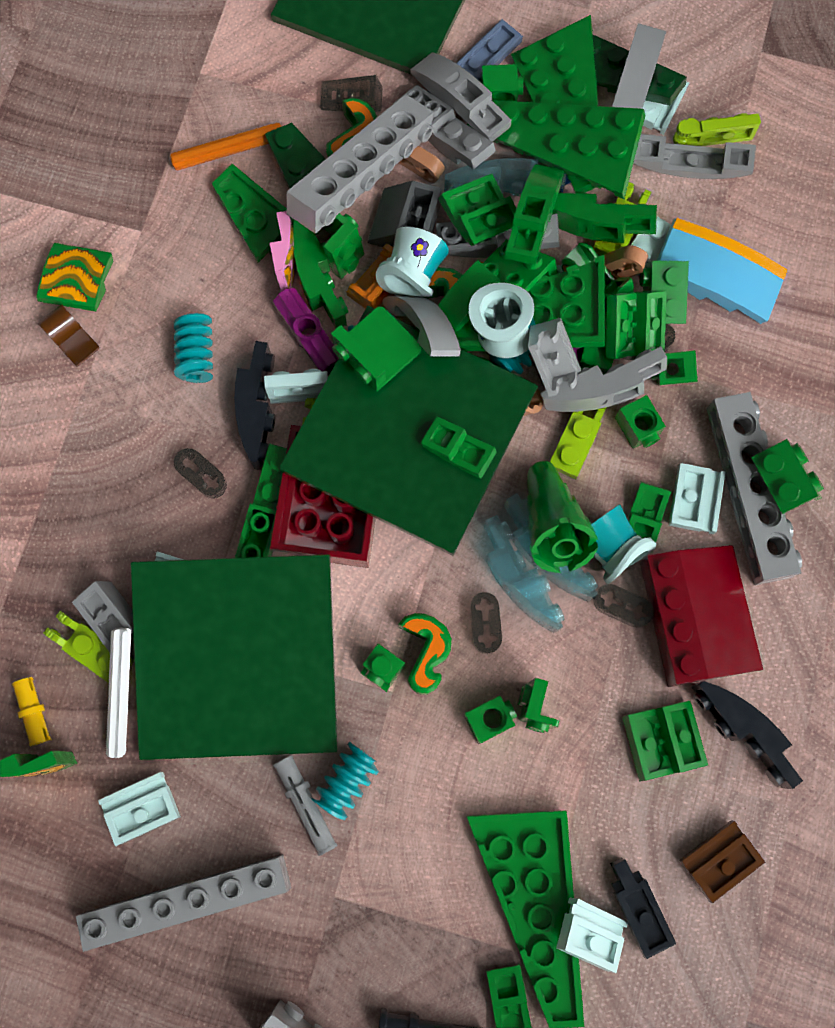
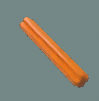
M280 123L270 124L174 152L170 155L174 169L178 171L267 145L265 133L281 127Z

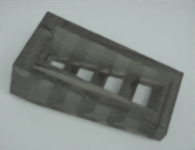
M377 75L322 81L320 108L325 111H343L342 100L356 98L367 102L375 112H380L382 109V85ZM332 91H337L336 99L332 100ZM344 91L348 92L347 98H344Z

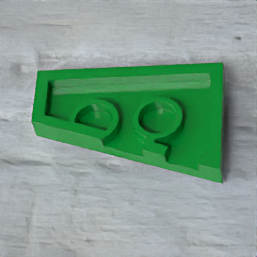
M231 164L212 183V186L255 260L259 263L271 251L270 243L281 240L277 212L287 211V208L234 164ZM290 217L291 223H292V227H293L294 219H293L292 217Z

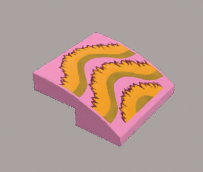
M287 211L277 212L282 241L270 243L274 269L281 292L287 288H292L297 266L294 256L293 227Z

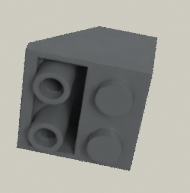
M416 181L384 188L368 243L380 247L389 244L394 247L396 230L400 227H415L433 233L441 206L438 199L441 195V188Z

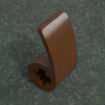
M62 304L38 323L76 367L81 365L100 348Z

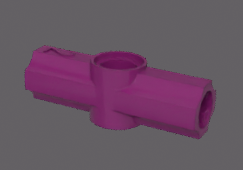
M295 287L283 290L273 300L274 306L295 335L298 345L305 350L316 368L322 372L327 371L328 375H330L339 359L332 350L333 343L321 327L319 319L312 314ZM304 329H315L312 335L305 336L301 334Z

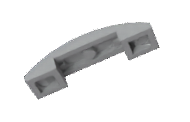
M638 23L612 107L643 108L666 31Z
M641 134L634 164L658 173L686 178L726 179L743 177L753 174L756 145L726 142L723 149L666 143V136Z
M387 296L383 298L382 304L393 316H407L420 330L418 343L430 356L460 355L461 350L453 327L444 312L433 301L424 297Z

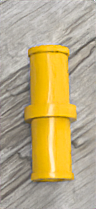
M33 677L24 678L11 684L20 709L17 712L18 718L23 719L30 747L51 740L43 716L45 707L44 704L40 705Z

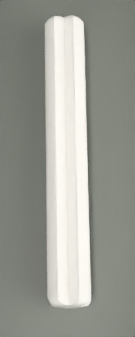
M122 627L114 628L111 631L106 755L111 758H120L126 753L131 630Z

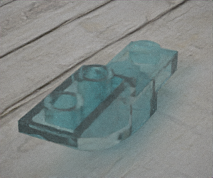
M504 158L483 161L475 169L468 165L445 174L444 192L493 174L502 194L507 192L520 197L528 176L534 165L538 163V160ZM566 174L563 176L559 193H563Z
M517 493L506 499L504 507L518 527V530L512 533L510 539L524 558L541 575L560 589L587 602L594 599L598 595L595 590L598 586L588 571L584 573L580 567L569 572L568 566L559 567L561 573H554L540 568L535 563L530 551L527 499L521 500Z
M498 515L486 519L484 528L495 551L488 553L485 560L494 577L510 599L527 616L552 633L560 631L563 628L561 622L565 620L558 603L553 604L548 595L551 588L544 574L539 575L536 568L524 573L525 561L519 550H513L509 541L513 537L506 521L501 523Z

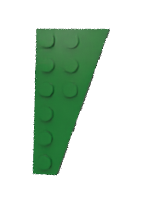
M591 15L511 54L514 64H517L519 75L523 76L524 86L532 102L598 106ZM567 175L575 194L586 193L597 188L582 178Z
M492 100L512 120L511 127L493 142L507 145L517 153L522 155L525 153L534 157L536 161L542 164L562 169L567 175L582 178L590 182L594 187L607 189L613 192L615 196L625 199L646 116L644 109Z
M604 255L596 257L593 262L579 267L577 264L567 267L566 271L550 277L544 275L528 291L534 303L533 319L536 324L561 318L572 348L605 347ZM471 320L457 333L455 332L460 349L466 352L485 351L479 342L478 332L475 330Z
M567 811L466 816L548 1027H585L579 959L556 949L565 913L569 914L571 906L568 903L569 898H574Z

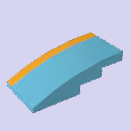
M680 218L673 220L657 258V261H689V294L699 300L707 297L729 312L738 309L760 324L769 320L787 273L786 268L763 254L708 228Z

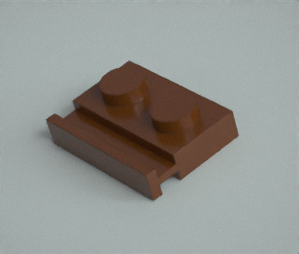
M733 820L729 821L679 860L710 903H714L766 863L746 835L739 829L738 824Z

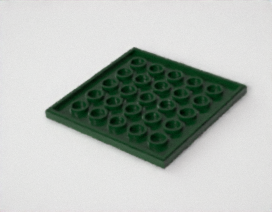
M278 0L271 13V19L278 24L411 74V69L432 52L440 54L465 0Z
M367 305L359 322L369 315L374 308ZM396 319L418 341L420 330ZM421 347V353L377 392L369 383L366 385L357 377L354 368L348 361L343 362L338 359L282 461L279 470L454 556L538 385L460 349L459 356H430ZM437 416L465 429L467 435L495 447L497 453L481 479L448 463L421 445V441Z
M330 554L131 562L139 760L334 753L338 751Z

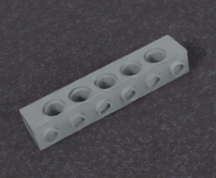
M405 94L287 191V215L315 234L325 225H330L338 213L345 208L351 207L356 198L363 192L371 190L377 180L384 174H389L394 166L403 158H408L418 145L428 141L433 132L432 121L434 112Z
M751 392L716 398L706 409L723 471L726 472L725 479L754 586L793 578L801 574L800 568L802 567L801 555L798 550H795L792 541L793 526L790 520L786 519L785 514L781 513L754 461L753 464L747 463L741 455L742 452H745L753 457L768 447L766 432L761 430L758 420L760 416L759 406L756 401H753ZM733 424L741 425L745 430V434L738 433L734 429ZM750 482H755L760 486L761 494L752 491ZM759 511L768 515L769 524L760 521L758 517ZM767 541L777 546V555H773L768 551Z
M284 854L77 915L76 920L83 952L286 893L292 887Z

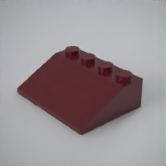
M291 425L286 454L301 426ZM283 473L270 549L293 555L330 554L331 563L369 568L376 518Z
M733 545L676 550L648 555L640 562L668 687L764 670Z

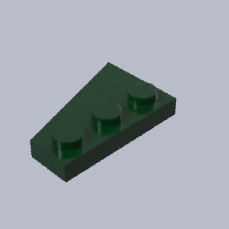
M293 123L265 133L268 145L288 189L292 188L326 160Z

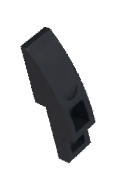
M255 341L250 370L237 368L234 396L239 435L255 470H261L262 462L265 461L269 443H266L268 432H273L276 419L269 403L262 402L267 401L268 398L265 390L264 376H267L268 372L273 371L275 355L271 354L268 342Z
M702 681L691 687L696 693L693 697L697 704L704 711L708 710L716 720L714 726L720 735L725 739L729 738L731 741L745 738L747 740L744 742L745 747L754 758L761 759L767 767L765 770L767 777L775 786L794 789L803 782L802 778L782 753L792 746L791 742L767 716L738 695L720 686Z

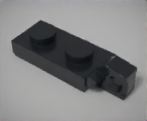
M622 857L611 862L610 865L618 880L611 884L615 891L613 893L643 957L648 959L676 945V941L647 880L642 877L639 871L632 873L627 861L623 860Z

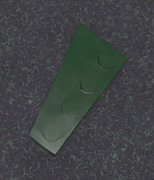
M593 35L597 86L605 87L607 92L616 94L629 50ZM657 63L645 100L670 106L685 87L687 76Z

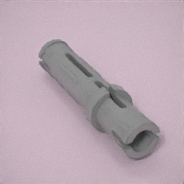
M291 755L273 766L276 768L287 790L284 793L286 798H291L318 852V856H321L338 845L335 843L316 803L311 799L313 797L308 789L311 787L309 782L304 781L293 759L294 757Z

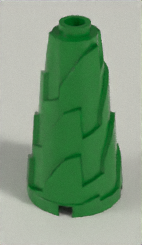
M548 461L536 462L529 468L527 473L528 532L531 555L535 563L546 571L561 573L559 567L568 566L569 572L584 566L594 557L598 549L596 542L598 538L588 517L583 514L575 496L571 495L567 484L562 481L556 467Z

